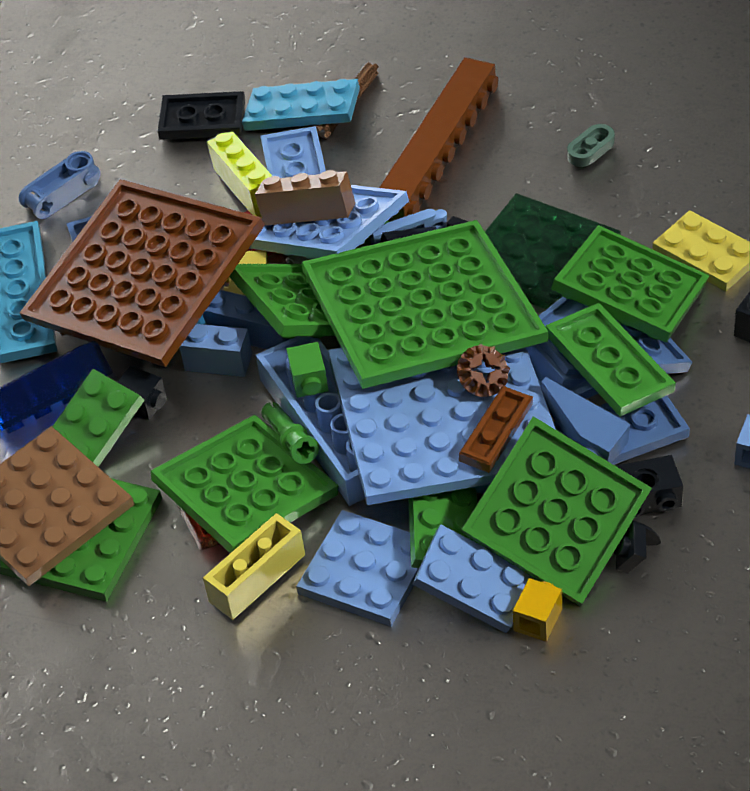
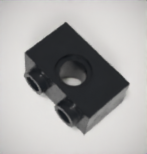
M672 455L616 465V467L652 488L635 517L682 507L683 483Z

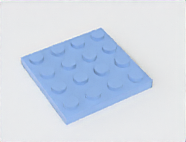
M351 185L355 205L348 218L266 225L249 249L283 253L287 256H303L308 259L353 250L362 245L371 234L379 230L386 221L398 214L399 210L409 202L407 191Z

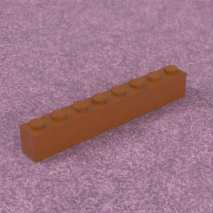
M464 57L379 187L407 191L409 202L399 210L398 214L392 216L388 220L389 222L419 212L423 201L429 198L431 189L435 182L441 179L446 164L453 160L458 145L463 144L468 129L475 125L480 110L485 109L490 94L494 93L498 87L499 79L495 74V64Z

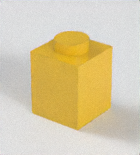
M529 578L513 609L514 631L547 642L562 611V589L555 587L549 582H540Z

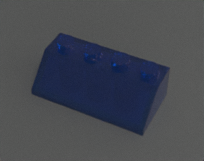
M95 340L85 343L1 386L0 432L5 430L7 434H10L25 426L22 420L32 415L37 420L51 413L52 409L50 406L59 401H62L63 405L68 404L92 369L105 376L113 374L99 344Z

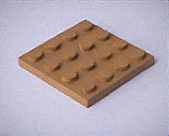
M51 426L0 464V560L25 584L30 586L134 505L133 498Z

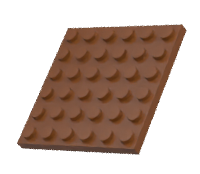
M120 179L20 311V315L25 321L166 367L265 224L262 218Z

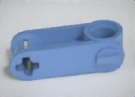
M86 151L74 152L26 185L19 194V203L25 208L32 209L37 218L46 219L86 191L94 188L100 179L101 171L94 164L90 153Z

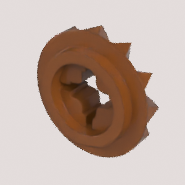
M479 344L468 348L458 361L457 375L459 381L469 393L475 396H493L508 382L510 367L507 366L505 355L500 354L495 349V346L489 347ZM482 360L485 362L486 367L495 369L487 375V380H485L483 373L472 371L482 364Z

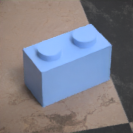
M196 324L180 346L185 371L245 377L252 357L248 329Z

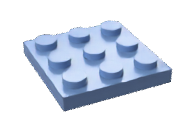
M342 510L297 584L298 594L391 627L414 587L412 584L419 568L411 567L410 532Z

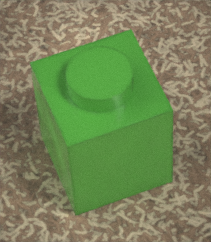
M313 342L286 348L296 397L299 398L329 391L319 343Z

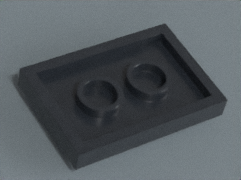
M244 91L163 95L157 130L159 140L216 137L221 133L232 131L236 136H242V120L245 108Z

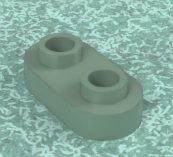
M596 124L589 127L569 143L567 147L568 161L578 167H586L594 163L614 146L615 132L613 128L605 124Z

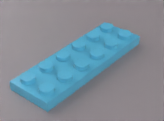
M38 221L0 228V363L57 352L55 330L25 321L20 315V311L47 277Z

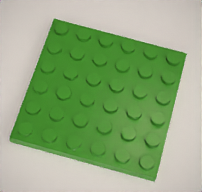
M478 220L348 250L339 254L302 261L303 273L362 389L455 366L458 364L461 355L468 348L479 344L489 347L495 346V349L502 354L548 342V330Z

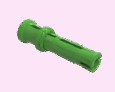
M270 402L265 404L261 415L280 436L282 447L290 452V456L299 464H307L313 461L319 452V444L315 438L308 435L304 426L295 424L278 403L273 402V406Z

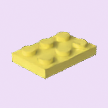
M691 210L685 213L652 244L653 250L710 275L707 282L725 292L750 270V242Z

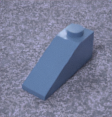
M545 377L542 380L541 386L543 396L551 416L565 436L612 464L628 443L631 424Z

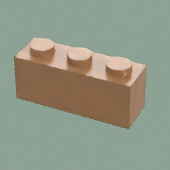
M328 170L315 175L299 173L286 178L271 176L262 181L255 193L265 226L348 218L355 205L347 171L336 172Z

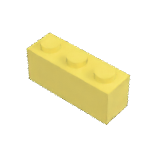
M277 513L203 577L209 603L234 620L305 556L301 530Z

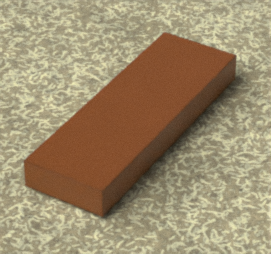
M502 386L459 452V462L490 473L533 405V397Z

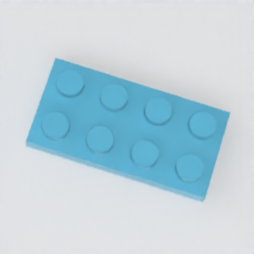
M339 79L327 82L314 81L305 84L253 88L242 120L244 130L351 122L360 90L358 79Z

